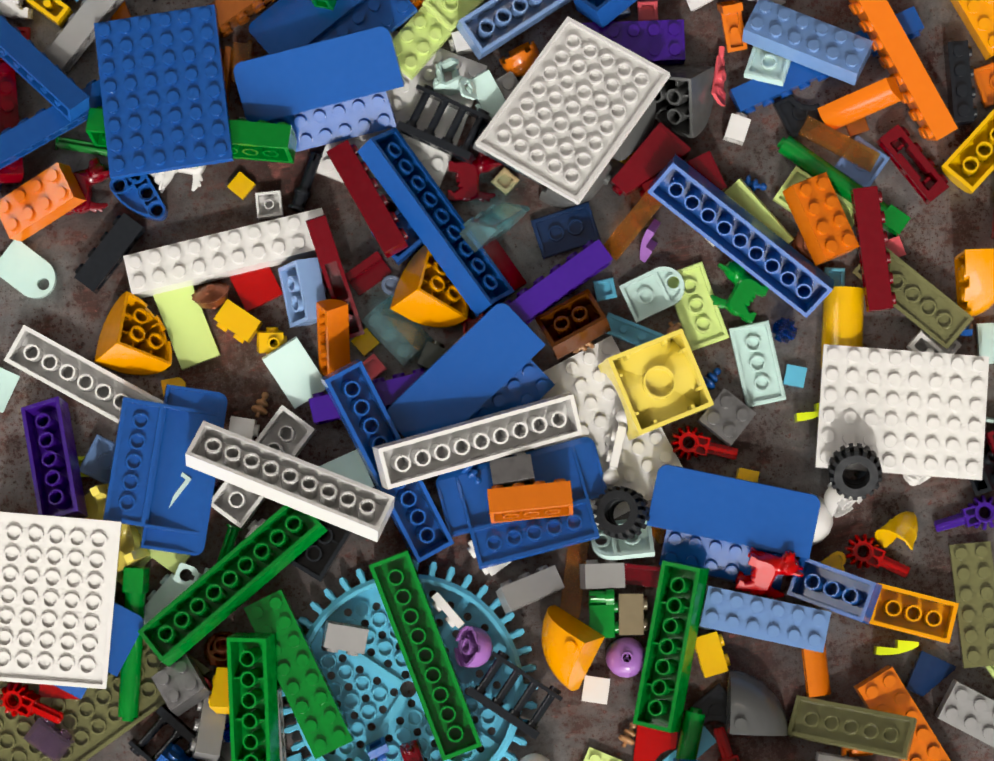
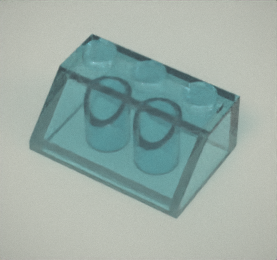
M506 202L498 206L493 204L485 212H480L474 219L472 217L463 224L465 228L459 234L471 249L476 252L507 233L530 208Z
M391 295L376 306L361 322L392 356L405 367L424 349L427 341L432 342L433 339L418 323L390 309L393 299Z

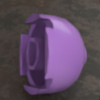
M464 626L456 636L455 641L459 642L458 648H454V654L458 665L466 668H475L484 665L489 660L493 652L491 637L485 630L475 626Z
M620 637L610 643L606 650L605 659L612 673L619 677L629 678L636 676L642 671L646 652L642 644L636 639Z

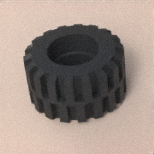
M849 443L847 448L843 445L840 447L841 451L838 452L836 450L833 453L834 458L831 457L829 460L828 471L832 487L836 489L840 496L844 494L846 499H849L850 496L853 497V500H858L857 497L865 499L866 494L870 496L874 494L873 489L878 490L879 482L882 481V468L879 457L877 458L875 451L871 452L870 447L867 445L865 448L860 443H857V446ZM854 463L862 464L868 469L862 478L856 480L849 479L843 475L845 468Z
M614 486L612 489H606L605 495L600 494L598 496L600 501H596L594 504L597 506V510L593 509V514L597 515L594 521L599 524L597 527L599 530L604 531L605 535L627 540V538H635L634 535H640L642 533L641 528L646 529L645 521L650 519L647 516L650 508L646 507L648 502L646 499H643L642 494L627 487ZM626 501L630 508V515L625 523L618 525L614 520V509L619 503Z

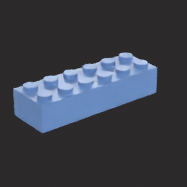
M490 0L461 18L456 28L478 60H480L572 0Z
M769 0L757 1L743 29L742 42L854 86L871 54L873 44L872 40Z
M708 586L700 626L823 653L831 612Z

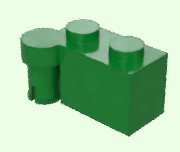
M605 588V590L598 591L589 590V596H596L588 597L589 627L605 636V638H615V633H619V623L614 619V613H618V600H614V588Z

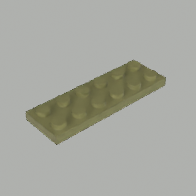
M886 247V251L890 252L891 258L888 270L889 272L892 271L893 284H890L891 292H895L896 304H893V306L948 350L974 318ZM859 263L852 273L862 280Z
M991 541L948 545L955 602L959 603L957 622L963 668L994 666V566Z
M797 695L788 726V736L908 760L917 719Z

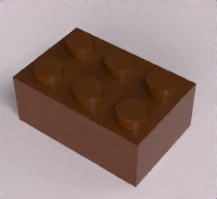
M589 289L535 317L540 332L557 360L611 331L605 314Z

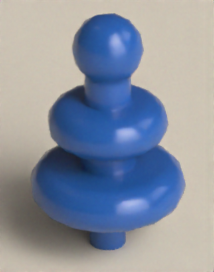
M746 176L744 182L748 187H752V191H756L757 188L762 191L767 189L765 183H758V179L751 181V176Z
M715 368L713 373L709 372L707 377H703L708 389H715L714 383L718 382L717 375L721 374L720 368Z
M475 465L461 469L462 474L468 472L467 478H473L475 484L482 482V479L477 476L478 469L473 470Z

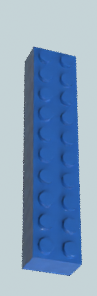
M396 127L370 138L357 151L476 316L487 312L497 303H502L515 292Z
M676 154L650 183L647 192L804 317L807 318L833 290L835 280Z
M356 359L320 378L377 490L395 497L391 517L412 558L417 563H420L454 544L422 480L392 489L382 488L372 447L399 440L401 437L362 361Z

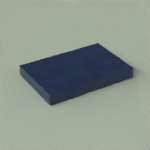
M589 202L531 220L543 260L583 247L592 239L594 242L598 239L601 241Z

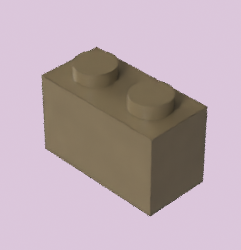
M643 593L618 594V635H644V631L648 630V620L644 618V610H647V598H643Z

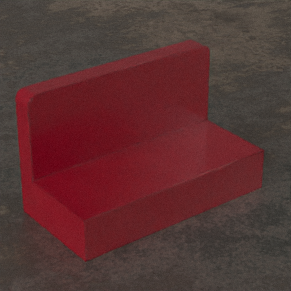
M376 251L345 273L357 294L361 296L392 272L379 252Z
M625 563V584L658 587L661 567Z

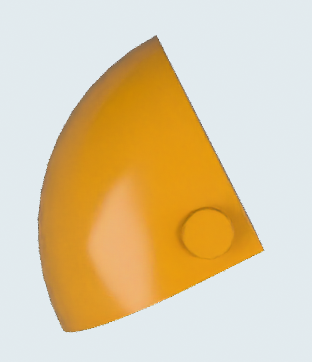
M424 245L412 257L397 283L390 309L413 322L425 326L450 327L467 319L469 305Z
M965 249L954 257L957 305L971 316H976L985 312L994 304V249Z
M126 291L115 302L104 322L97 344L94 363L132 375H151L162 372L172 364V348L164 332L166 328L158 315L154 316L147 308V303Z
M552 605L548 607L542 624L541 640L543 653L555 677L569 690H578L605 636L558 606Z

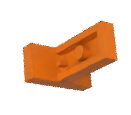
M728 0L716 3L717 10L721 15L727 53L748 49L747 43L742 42L744 29L741 12L743 11L742 2L739 0Z

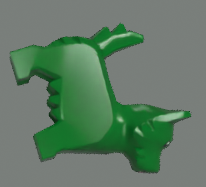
M728 261L725 265L719 263L717 266L734 284V287L728 299L710 295L713 305H718V308L726 309L731 315L740 317L743 321L751 324L757 313H750L747 307L750 306L756 295L765 296L769 288L757 282L735 261Z

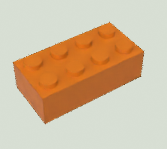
M57 162L1 198L0 219L9 239L24 241L85 202L86 199L71 167Z
M827 172L793 184L783 191L815 266L845 255L860 247Z
M555 479L551 483L535 481L532 485L515 483L512 484V487L495 485L491 489H487L491 524L573 515L571 481H566V479Z

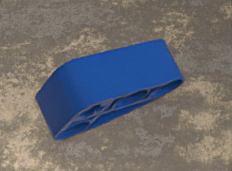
M148 174L140 175V180H137L136 176L110 181L111 191L130 211L154 221H163L167 218L168 209ZM118 182L125 183V187L121 191H116L115 189ZM146 189L153 191L150 198L143 197ZM161 206L163 208L162 213L158 216L153 215L154 208Z

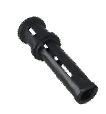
M316 152L310 153L300 184L294 188L293 200L291 204H288L290 210L298 213L306 211L304 208L307 199L311 197L310 188L322 158L321 154L317 153L316 156Z

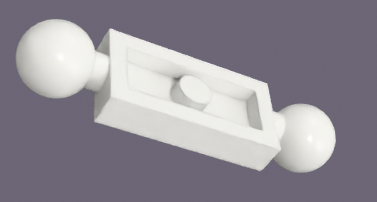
M624 409L617 412L616 420L619 424L617 430L613 429L611 442H614L613 450H608L606 461L610 462L609 469L603 474V481L607 485H615L619 480L617 468L626 426L628 425Z

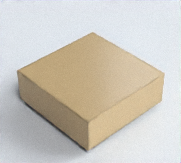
M504 167L491 183L507 196L520 180Z

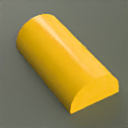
M994 109L941 167L951 182L969 194H972L994 170Z
M834 286L830 294L823 300L821 369L824 344L863 347V288Z

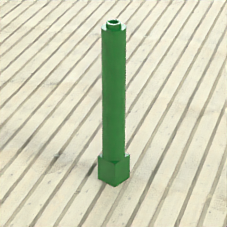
M790 135L788 138L783 137L777 145L780 148L778 153L814 177L827 172L835 192L850 203H852L850 191L855 188H863V186ZM884 201L880 203V210L884 211L885 223H882L883 228L897 237L911 218L892 204L888 205Z
M124 567L122 592H125L124 607L139 614L144 620L146 593L149 591L150 568ZM140 634L120 670L118 717H122V721L132 722L134 718L139 717L143 638Z
M690 707V710H685L676 758L697 759L706 714L702 713V709Z

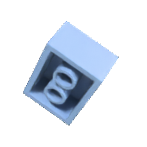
M318 257L298 259L278 268L290 328L317 323L316 302L326 300V288L322 281V269L318 262Z

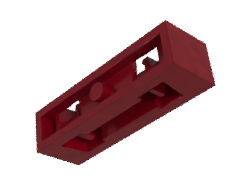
M897 124L879 138L876 143L890 157L892 163L926 205H928L949 188L947 185L948 180L943 174H938L934 169L935 164L930 158H925L921 153L923 150L917 142H912L907 129ZM903 147L906 148L904 151L925 176L928 175L922 182L920 181L921 177L901 153H897Z

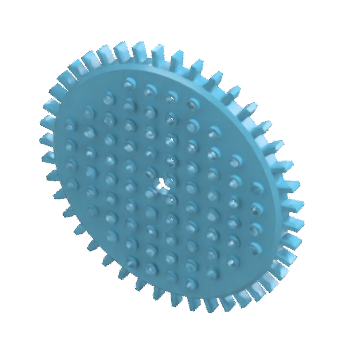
M413 559L414 565H415L416 570H417V572H418L419 563H417V562ZM432 561L429 566V574L418 575L435 620L441 619L443 621V625L438 628L446 648L449 649V656L472 716L478 717V722L475 725L484 746L483 752L473 749L450 759L456 761H500L502 757H506L509 761H518L517 756L507 750L512 741L521 746H526L527 740L515 734L517 727L464 692L465 688L475 687L480 684L496 658L488 660L484 665L475 668H466L458 665L455 659L454 648H458L459 641H455L456 638L453 637L452 633L454 630L460 631L464 626L481 628V625L487 624L489 627L487 633L491 637L493 651L498 653L501 650L509 656L508 661L525 672H533L536 670V665L528 664L521 666L519 659L520 655L528 654L532 651L531 646L516 649L513 639L522 636L525 631L523 628L516 629L512 633L507 631L504 625L511 621L515 614L510 612L499 619L494 612L501 605L498 598L489 606L481 600L483 595L487 593V585L480 587L478 593L474 595L467 590V587L472 582V575L468 574L464 578L462 585L459 586L452 582L455 574L454 567L451 566L447 570L445 579L435 577L437 562ZM361 568L357 569L356 576L360 581V585L351 588L348 580L344 577L340 578V585L344 588L345 593L337 598L332 590L326 588L323 590L324 594L331 601V604L326 609H323L319 603L314 601L310 603L312 610L319 614L315 622L312 623L306 617L298 619L301 625L309 629L306 638L335 699L341 702L340 709L353 734L354 740L337 748L334 754L327 753L315 759L297 722L284 728V733H292L299 730L303 740L295 742L291 746V750L298 751L302 747L307 746L311 756L303 761H345L347 758H351L354 761L356 756L364 761H378L375 758L370 760L365 745L382 737L385 738L387 734H390L393 740L387 742L389 752L385 753L388 761H404L400 752V745L416 739L419 740L422 754L427 758V761H443L438 746L433 747L431 745V741L435 738L425 717L417 691L412 697H405L400 691V687L404 682L413 681L410 673L407 679L402 677V672H409L401 650L396 649L398 641L374 579L367 581L364 571ZM435 590L441 594L447 603L449 601L454 603L453 610L465 622L459 629L456 626L452 628L445 620L447 615L443 610L438 612L431 604L434 600L429 596L430 591ZM375 602L380 604L379 610L373 609ZM345 609H351V616L344 614ZM465 613L471 614L472 618L469 621L464 619ZM326 620L362 626L361 622L363 620H368L369 626L367 628L369 632L365 653L351 656L347 655L346 651L338 650V653L324 651L322 649V638ZM380 631L386 633L384 639L379 638L378 634ZM369 648L375 650L373 656L368 655L367 651ZM341 654L347 657L345 662L339 660ZM387 659L392 661L391 667L385 666L384 662ZM503 663L485 691L487 692L485 695L490 699L493 696L496 697L513 669ZM362 666L364 668L363 673H357L356 667ZM482 670L484 673L483 677L478 678L476 671ZM329 672L335 673L334 679L328 678ZM521 674L503 700L504 704L502 707L508 711L514 708L524 690L530 684L523 683V676ZM375 677L381 679L379 685L374 684L373 679ZM495 681L500 682L501 687L499 689L493 687ZM351 683L352 690L347 691L345 689V684ZM392 688L398 690L396 696L391 695L390 691ZM364 694L369 695L370 699L368 702L362 700ZM410 699L415 701L414 707L408 706ZM528 701L524 708L537 709V703ZM386 706V713H381L379 707ZM283 707L284 715L293 713L291 707ZM352 712L358 713L357 719L351 718ZM402 717L404 723L400 725L396 722V719ZM374 723L376 726L375 730H369L368 724ZM490 727L495 728L496 732L494 735L488 733ZM419 728L421 735L416 736L413 732L414 729ZM362 740L364 747H357V741Z

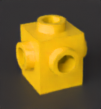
M266 327V330L257 331L258 353H266L267 355L287 342V336L281 330H278V327Z

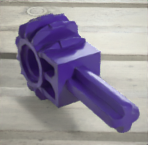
M981 495L979 501L977 497H974L973 502L975 505L968 503L967 508L960 509L961 513L935 520V530L941 532L965 525V528L971 526L978 528L980 524L982 530L987 529V524L990 528H993L994 504L992 505L994 498L989 497L986 501L985 495ZM981 507H985L988 510L986 518H982L979 515Z

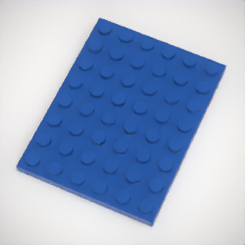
M215 4L94 23L111 180L234 161Z

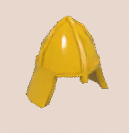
M909 511L899 513L875 532V539L882 548H886L896 538L905 541L906 545L913 550L918 533L916 515L914 512Z

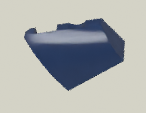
M920 651L913 670L911 669L904 686L907 690L923 697L952 673L956 666Z

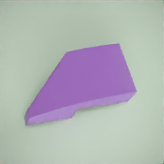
M656 219L647 228L641 242L640 260L644 263L658 244L651 239L661 224Z

